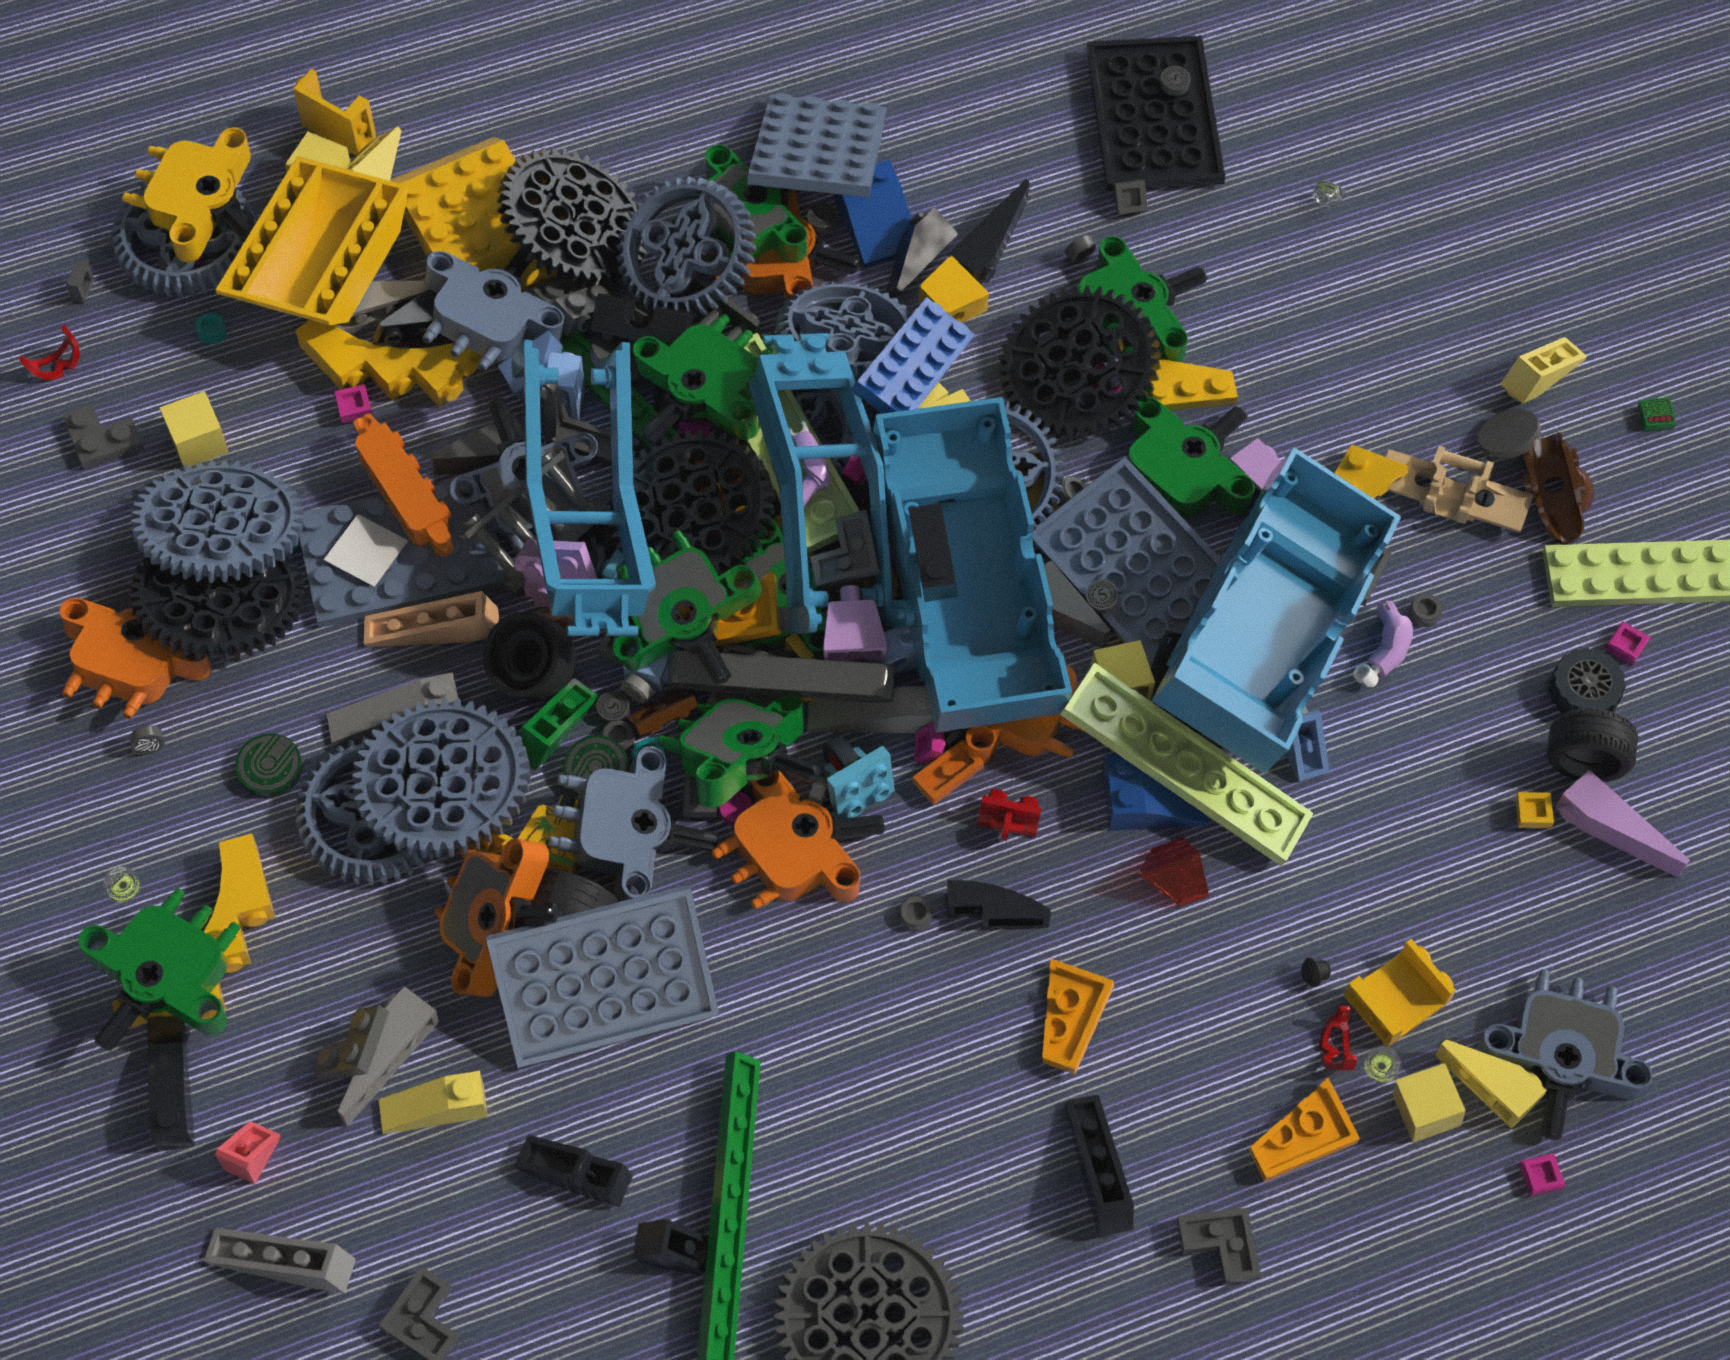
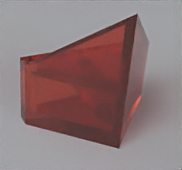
M1184 838L1151 848L1138 873L1139 876L1176 903L1177 908L1209 897L1200 852Z

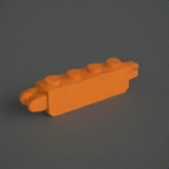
M370 413L354 420V428L358 435L355 447L358 451L359 462L413 544L424 546L429 543L438 556H441V558L449 557L454 548L448 521L452 517L443 500L438 502L434 494H436V491L428 477L422 478L419 474L420 466L414 455H407L404 451L405 444L397 431L392 432L386 422L380 425Z

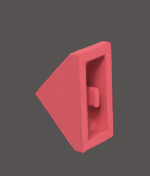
M249 1121L217 1148L215 1155L224 1171L255 1184L277 1146L281 1135Z

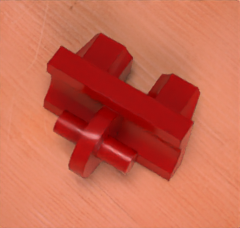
M991 789L988 796H982L977 825L1001 830V840L1006 842L1009 832L1036 837L1042 807H1038V800L1035 797L1024 796L1020 797L1019 802L1007 800V794L1004 791Z

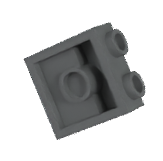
M564 277L561 281L557 279L532 288L531 295L562 311L564 314L562 331L567 337L589 330L592 324L597 294H611L600 283L592 287L587 282L584 287H581L578 279H576L573 285L569 284L568 277Z

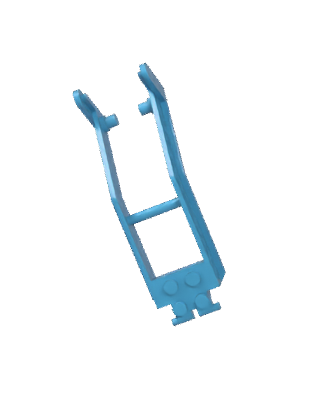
M828 333L799 334V341H794L792 334L764 335L763 345H771L773 354L759 355L756 374L749 381L748 387L780 489L789 634L816 632L818 624L822 622L821 614H817L816 608L828 606L827 591H813L812 588H809L802 471L799 459L860 456L869 483L871 525L881 573L875 575V584H873L872 588H860V600H874L876 602L880 620H884L885 628L912 626L915 621V609L912 600L892 601L884 466L861 397L851 390L856 382L846 352L826 351L825 345L829 342ZM837 388L855 444L794 447L777 390Z
M524 340L512 354L511 367L513 378H522L524 376L526 489L551 616H572L573 623L572 626H567V636H599V629H605L606 636H638V626H629L628 616H644L648 594L655 589L656 582L633 486L630 343L622 342L603 362L602 369H592L591 371L592 385H605L606 388H610L614 512L547 511L542 487L540 387H543L544 384H558L559 370L558 368L544 367V364H539V348H532V340ZM550 524L617 525L629 579H561Z

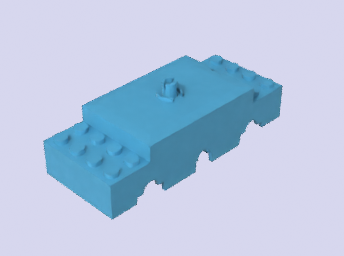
M1003 397L877 414L875 416L873 435L884 466L888 534L902 599H911L914 604L915 621L912 626H909L910 636L913 642L920 682L925 681L936 733L1060 714L1070 701L1072 689L1064 655H1061L1060 648H1057L1055 643L1054 622L1052 618L1053 602L1041 554L1035 555L1032 533L1034 522L1023 475L1018 474V470H1015L1013 465L1012 444L1010 440L1011 431ZM954 499L955 501L941 503L955 575L957 597L924 602L908 508L935 504L941 500Z
M1293 447L1271 472L1249 516L1237 528L1166 664L1169 668L1152 702L1265 774L1289 751L1303 722L1301 712L1313 696L1316 688L1325 680L1344 640L1339 635L1356 615L1374 578V575L1369 572L1384 548L1388 545L1401 516Z

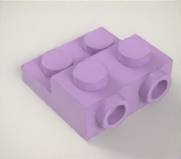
M527 540L515 558L516 570L523 572L526 580L524 586L525 594L527 597L533 598L535 606L550 607L537 540ZM553 541L561 579H597L585 542Z

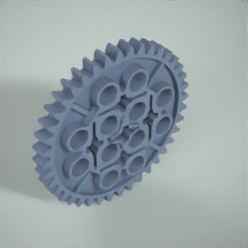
M210 460L208 466L205 467L201 462H197L194 469L189 465H184V472L173 469V476L162 474V481L153 480V487H145V494L138 495L139 502L134 503V511L131 513L134 542H137L138 550H143V557H150L152 565L160 563V570L162 571L171 568V575L173 576L183 572V579H187L193 574L197 582L204 576H208L209 582L213 583L216 577H220L223 582H226L228 576L231 575L237 581L240 580V574L242 573L248 577H253L252 570L264 573V565L274 568L275 560L284 561V553H292V546L298 545V538L302 537V529H304L301 499L297 498L296 491H291V484H283L282 477L274 479L273 471L264 474L263 467L252 470L251 463L242 468L239 461H236L232 466H228L227 461L223 460L220 466H216L215 462Z
M443 698L441 705L436 706L434 700L430 699L428 708H424L420 702H417L416 711L412 712L408 707H404L405 716L400 717L398 714L393 713L392 724L383 720L381 722L383 731L373 729L371 732L374 740H364L366 750L358 751L360 761L354 762L356 773L352 774L355 784L352 786L356 796L354 797L357 808H359L361 818L366 821L368 829L373 828L377 838L383 836L386 845L394 842L397 851L402 850L407 845L409 855H413L419 848L423 858H426L430 850H434L436 858H440L443 850H447L449 856L454 857L455 848L459 847L464 854H467L468 844H472L476 849H480L479 840L481 838L491 843L492 831L502 835L501 823L511 826L513 824L511 815H519L518 804H525L526 802L524 793L529 792L527 781L531 780L526 747L523 746L521 736H516L514 726L508 727L506 718L498 720L495 710L487 715L485 705L480 706L475 711L473 701L462 707L460 699H456L453 706H449L447 698ZM459 732H466L463 735H456ZM425 733H432L431 735H428V736H422V735H424ZM460 760L464 761L461 764H454L455 762ZM490 760H498L495 763H487ZM425 761H431L429 764L420 765ZM391 762H397L396 764L391 766L387 765ZM476 764H477L478 774H477V778H475V787H474L472 780H473V778H474V775H476ZM407 776H409V779L407 780V790H406V786H405V782H404V781H406ZM493 788H494V789H497V790L494 791V792H490V793L486 792V791L489 790V789H493ZM458 789L463 790L460 793H452L453 791ZM423 790H430L425 794H418ZM388 791H396L393 794L384 795ZM422 819H426V820H427L425 823H421V824H417V823H416V822H418L419 820H422ZM453 819H462L457 823H450Z

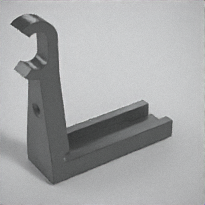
M544 384L543 387H540V400L544 402L546 445L578 433H589L596 439L598 444L597 453L592 460L612 467L611 431L567 417L568 414L560 396L559 384ZM632 438L633 458H636L641 444L640 440ZM579 442L574 444V450L578 455H589L590 451L585 443Z

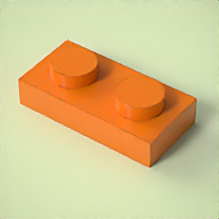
M962 739L913 776L912 783L934 806L984 768V761L980 757L971 755L966 749L965 741Z

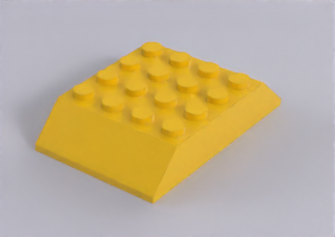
M496 137L489 138L390 179V181L408 185L404 218L427 258L432 252L444 251L477 267L479 272L487 269H496L497 267L504 270L516 254L520 243L510 242L513 234L504 232L507 224L500 222L503 214L497 212L500 203L496 202L499 196L497 191L501 185L500 182L509 167L515 162V158L504 140ZM534 259L521 277V292L556 278L557 273L553 272L551 275H547V267L545 266L537 269V260Z
M297 156L217 286L216 293L327 325L349 322L400 234L408 195V185Z

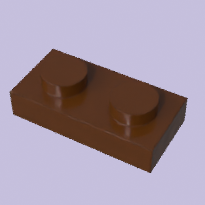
M677 690L626 716V719L638 735H651L661 729V725L671 720L676 721L687 717L690 714V710L698 707L693 694L687 690Z

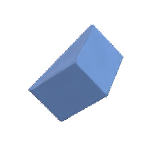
M1319 710L1302 714L1303 722L1289 751L1286 753L1295 776L1299 781L1330 773L1322 717Z

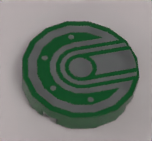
M261 734L251 738L241 747L235 760V771L241 786L250 794L262 798L287 793L297 784L302 774V758L297 745L288 737L279 734Z
M590 735L576 741L567 751L563 763L564 775L589 778L594 771L601 768L628 772L630 767L629 759L623 747L613 738L603 735ZM571 789L572 791H574V792L579 796V794H580V791H579V790Z

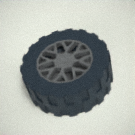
M1583 648L1582 650H1572L1570 654H1565L1561 658L1550 677L1548 689L1549 694L1552 696L1553 704L1558 707L1557 710L1561 713L1581 708H1596L1614 712L1624 695L1626 682H1624L1625 675L1621 671L1620 665L1610 655L1604 654L1597 649Z

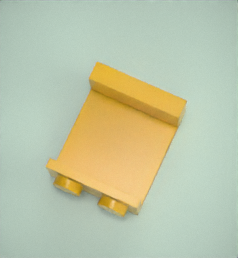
M311 68L304 77L298 79L293 90L302 126L325 139L347 147L348 152L355 156H358L376 139L369 100L359 95L344 111L322 99L315 70Z
M1410 939L1405 943L1400 954L1368 977L1362 979L1358 976L1351 981L1343 996L1388 1048L1450 1003L1456 990L1451 978L1445 972H1440L1431 962V957L1426 949L1420 945L1417 946Z

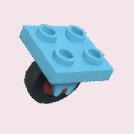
M839 735L822 744V751L827 762L824 768L827 771L825 775L827 777L832 812L837 811L838 819L857 817L864 809L876 802L884 801L895 791L891 756L884 746L866 755L858 746L852 749L849 743Z

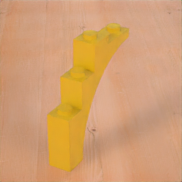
M312 320L307 321L296 329L300 348L340 390L362 385L370 377L392 401L400 395L407 394L415 384H418L441 407L445 403L455 400L464 391L462 378L472 375L477 370L483 356L466 347L464 352H461L458 357H454L450 352L454 343L430 348H396L377 344L373 345V343L356 338L335 325H327Z
M252 833L219 842L222 863L220 892L213 915L204 932L216 940L231 922H236L240 926L236 938L223 953L227 961L225 973L236 972L242 969L244 965L251 964L242 927L261 926L269 919L275 918L258 847ZM219 982L211 993L221 1001L224 1010H226ZM119 1000L112 1002L114 1013L121 1005ZM209 1010L203 1014L201 1019H210L217 1011ZM163 1011L161 1013H151L147 1019L157 1016L170 1017L173 1015ZM138 1016L130 1027L142 1025L147 1019Z

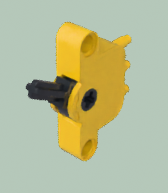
M233 127L224 130L214 147L191 141L176 142L168 149L159 146L148 147L147 153L157 159H161V162L155 172L141 169L135 171L137 179L149 183L144 196L124 193L122 200L132 206L148 210L150 220L154 225L170 230L171 243L179 260L183 262L197 260L202 255L217 224L220 226L226 223L245 242L254 225L241 213L236 193V187L251 159L246 134L243 130Z

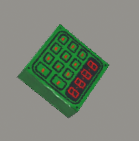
M1670 397L1639 400L1637 406L1643 431L1675 428L1677 423Z

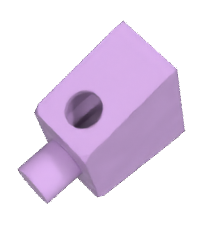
M848 585L840 589L841 601H833L828 604L823 660L846 662L886 660L887 643L876 602L874 600H860V588L858 586Z

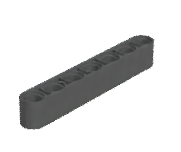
M690 651L670 652L667 686L673 689L765 696L789 695L797 696L798 698L889 703L892 702L895 668L886 664L720 653L731 672V677L726 683L716 685L697 653L692 655Z

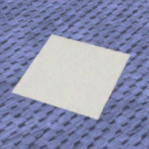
M358 514L324 560L375 587L408 540Z

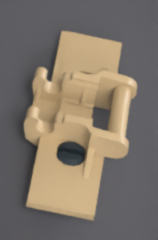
M1440 445L1433 462L1388 450L1387 458L1409 466V473L1401 480L1398 478L1388 487V491L1420 501L1419 505L1423 506V511L1466 524L1467 520L1474 522V519L1518 533L1521 532L1534 495L1489 481L1494 465L1493 462L1487 461L1486 464L1445 451L1446 447ZM1440 463L1455 466L1482 476H1472L1468 484H1463L1448 479L1446 477L1447 468H1444L1445 466ZM1423 476L1429 478L1432 483L1429 487H1421L1417 485L1415 479Z

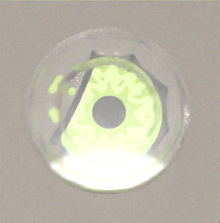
M1329 181L1317 182L1312 192V197L1317 203L1329 208L1339 206L1344 196L1343 190L1338 185Z
M117 867L106 875L104 888L112 900L127 902L138 894L140 881L132 869Z
M1386 1046L1372 1049L1365 1060L1367 1075L1379 1083L1392 1081L1401 1068L1399 1055L1393 1049Z

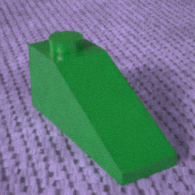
M575 678L524 724L518 734L522 738L523 746L526 747L529 765L534 771L554 754L600 698Z

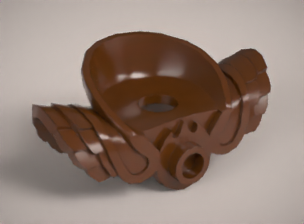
M1558 432L1539 440L1535 439L1532 443L1533 447L1524 453L1528 473L1522 476L1526 493L1533 492L1540 519L1549 537L1558 541V543L1570 544L1579 540L1584 531L1583 513L1592 504L1594 486L1589 475L1579 467L1576 448L1569 449L1568 443H1565L1562 433ZM1552 478H1558L1564 484L1563 488L1555 493L1545 489L1546 482Z

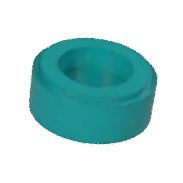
M204 314L195 323L197 337L205 344L213 345L220 343L227 336L226 322L219 314Z

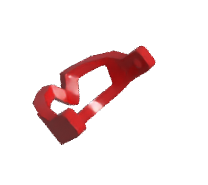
M65 324L61 326L65 339L53 354L39 360H28L23 355L18 357L23 366L33 376L44 380L59 379L63 377L64 369L73 370L76 367L80 357L79 343ZM69 345L72 346V355L69 360L58 359L67 351ZM57 360L54 371L42 372L39 370V366L47 365Z
M1338 1006L1336 1014L1328 1018L1322 1029L1319 1049L1326 1053L1321 1059V1063L1326 1069L1353 1071L1355 1069L1357 1056L1350 1054L1348 1020L1351 1013L1350 1006ZM1332 1027L1342 1030L1343 1060L1341 1063L1336 1064L1331 1060L1337 1057L1340 1051L1328 1042Z

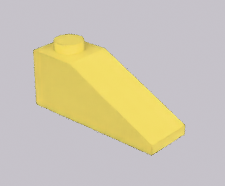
M397 126L379 135L344 169L390 181L401 135L400 128Z
M1563 337L1519 356L1500 384L1513 399L1523 404L1540 396L1581 364L1587 356L1566 337Z
M1445 1040L1435 1054L1454 1075L1511 1129L1540 1102L1547 1091L1543 1088L1541 1080L1535 1074L1526 1072L1521 1066L1449 1040Z
M480 1071L444 1076L379 1099L383 1134L488 1117L484 1084Z

